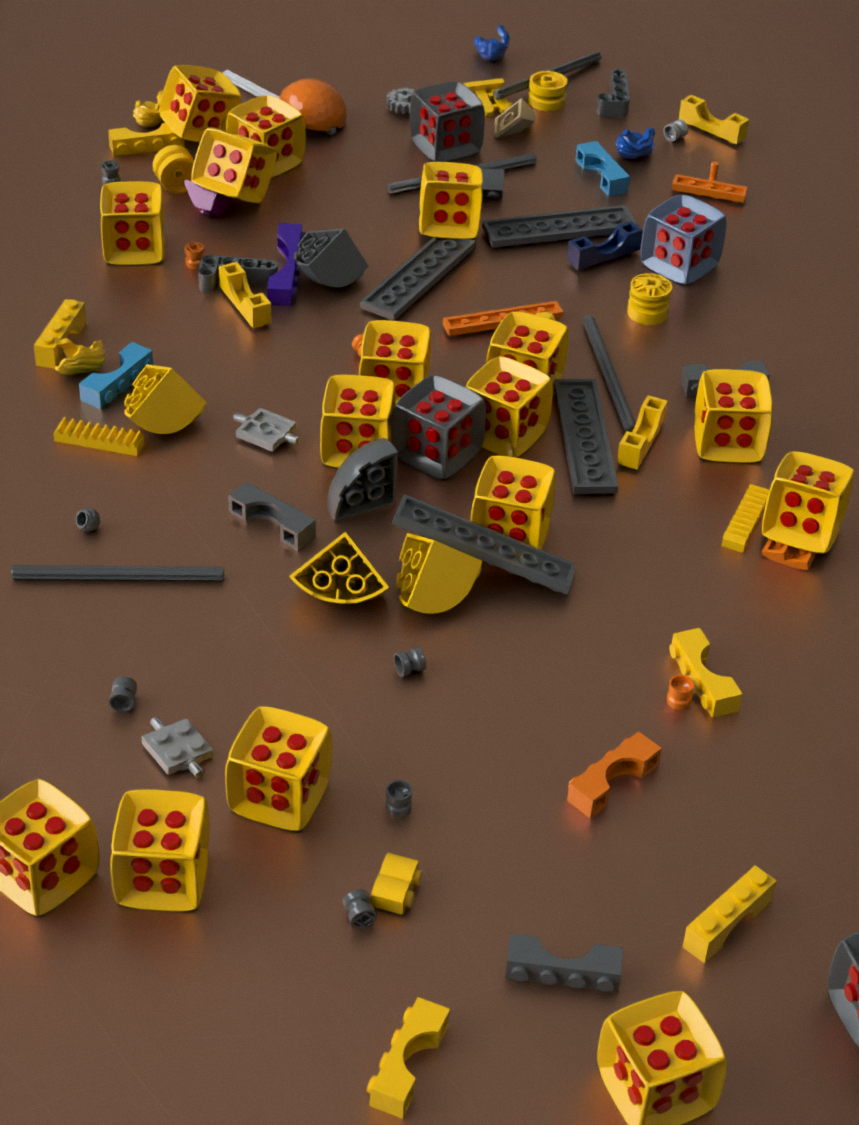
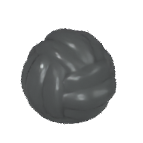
M83 508L77 513L76 525L81 531L91 532L99 527L100 516L94 508Z

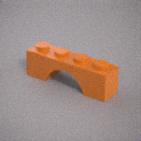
M639 731L632 737H627L620 746L608 751L604 758L597 763H592L580 776H575L568 784L567 801L589 818L593 817L608 805L610 786L607 782L621 775L645 777L659 766L662 748Z

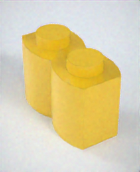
M387 853L372 889L371 905L375 908L403 915L406 907L410 908L413 903L414 891L412 890L414 886H419L423 871L419 870V861Z

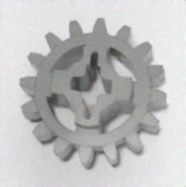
M398 88L397 91L393 89L392 92H388V95H386L387 107H390L391 111L396 110V113L400 111L403 114L410 113V103L414 89Z

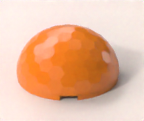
M313 78L301 79L288 85L279 96V99L302 113L305 128L330 131L331 127L339 129L345 124L347 118L345 101L338 90L325 81Z

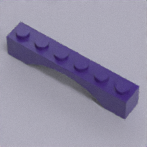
M279 223L277 250L284 255L287 262L282 269L269 277L267 299L271 302V305L291 306L292 299H296L300 268L294 260V253L298 252L297 245L306 234V232H302V224Z

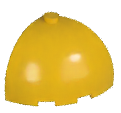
M147 364L132 384L135 387L134 391L126 396L124 405L127 409L124 410V413L144 430L157 434H169L185 428L194 418L199 417L203 413L207 402L172 368Z
M346 532L289 576L296 585L311 596L335 604L348 605L367 602L391 589L359 546Z
M407 533L399 561L402 562L401 573H397L396 578L397 589L401 590L399 599L404 606L421 613L433 614L447 611L459 604L469 593L475 579L480 575L482 560L438 541Z

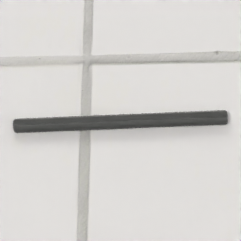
M596 51L547 71L564 75L598 62L602 59L599 51ZM530 77L497 89L493 92L495 99L499 100L528 89Z
M534 153L475 166L507 170L535 164L537 157ZM422 176L388 183L387 191L389 194L421 188Z
M587 315V317L583 318L586 332L625 431L632 432L636 423L595 319L591 315Z
M13 565L11 576L13 579L224 580V567Z

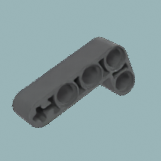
M619 68L612 69L609 84L610 93H601L597 96L596 114L604 117H625L628 115L630 104L626 71Z
M206 255L202 257L198 268L199 289L202 292L214 291L219 282V266L238 262L246 272L249 285L268 286L269 277L278 272V263L268 259Z

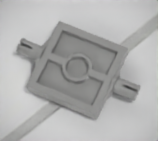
M259 408L249 416L238 412L233 416L234 421L242 423L236 430L237 438L272 452L283 442L287 441L297 445L300 441L299 436L292 434L296 430L295 421L265 409Z
M156 717V719L152 718L150 724L154 727L155 731L142 736V745L167 775L188 769L196 779H199V776L202 778L205 771L199 766V763L213 757L211 746L187 719L171 725H165L159 717Z

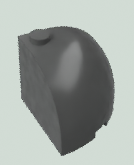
M345 228L308 231L297 245L298 252L294 253V260L300 270L312 281L328 287L347 286L360 278L368 267V264Z
M379 438L361 446L341 464L335 473L327 498V509L334 522L396 504L398 451L387 439Z

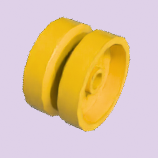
M540 71L531 75L529 80L530 91L528 93L529 105L542 111H556L563 108L566 103L567 78L553 71Z
M166 146L155 155L153 171L165 190L174 194L185 193L187 189L184 182L185 180L191 181L195 160L183 146Z

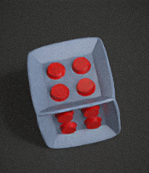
M676 195L655 207L645 220L641 243L642 263L652 271L677 283L690 284L710 272L721 258L727 227L726 216L715 207L688 195Z

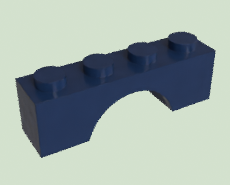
M630 221L616 226L611 236L606 241L597 245L585 236L571 240L568 244L567 261L577 270L638 251L641 249L643 230Z

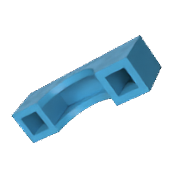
M597 141L577 145V163L583 169L602 173L600 188L608 196L628 193L630 176Z
M131 342L119 352V369L104 374L92 373L79 383L81 401L99 409L105 407L134 383L147 364H154L152 350Z

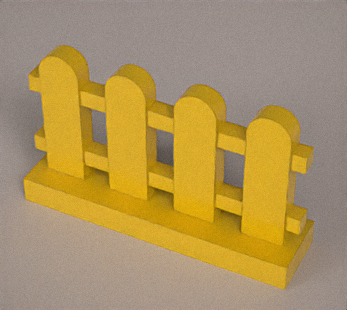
M503 78L463 83L480 98L484 106L485 116H492L494 110H499L500 113H503L512 106V103L508 102L506 97L496 100L493 95L494 91L504 87L505 82ZM489 99H494L496 104H491Z

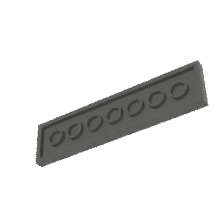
M626 205L482 220V228L491 246L497 248L510 245L519 246L528 243L537 244L546 241L555 242L564 239L573 240L583 236L588 238L600 235L609 236L618 225L630 221L637 226L638 224Z
M433 237L360 301V308L394 321L476 247V241L472 239Z
M554 379V391L573 494L618 493V482L596 379Z
M406 494L403 495L392 521V524L397 525L400 529L409 530L419 534L421 537L438 541L472 557L481 559L489 565L498 566L514 575L518 574L533 583L545 585L555 592L568 593L576 567L575 563Z

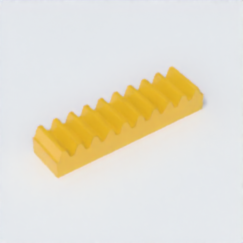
M66 417L61 420L53 433L54 441L132 456H138L145 444L144 435L140 430L137 434L134 433L133 429L126 432L124 427L118 431L117 427L113 426L111 430L107 424L102 428L99 423L93 426L90 421L87 425L84 424L83 420L76 423L74 418L68 422Z
M752 484L749 485L724 533L721 546L738 552H744L764 513L769 489Z

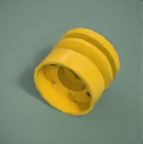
M644 273L634 277L630 283V298L627 307L628 316L633 321L644 325H657L666 321L669 316L672 283L667 278L653 273Z

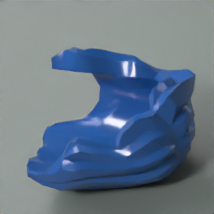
M499 24L497 31L501 36L502 43L496 39L485 40L480 36L474 39V44L482 58L490 62L503 57L509 46L510 37L501 24Z
M647 128L643 135L639 132L632 133L629 129H625L616 138L615 145L618 154L622 158L630 160L651 154L654 149L655 129Z

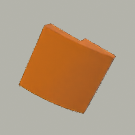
M768 539L762 550V555L766 558L802 570L809 569L817 554L781 544L771 539Z

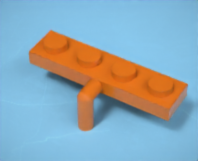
M716 161L711 163L709 180L676 174L672 183V190H677L681 193L688 192L698 196L704 195L715 199L731 200L736 203H744L748 187L717 182L719 163Z

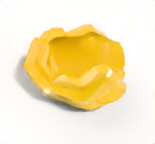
M163 91L158 92L157 104L151 101H146L145 103H142L141 100L136 101L133 117L140 126L145 128L156 127L157 124L163 121L159 113Z
M67 338L58 341L57 346L63 348L67 357L61 360L59 366H55V370L59 374L90 373L102 368L105 362V350L102 348L101 340L98 342L94 341L89 348L83 345H75Z

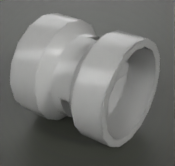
M679 119L666 125L663 129L664 136L670 142L686 136L688 133L686 122Z

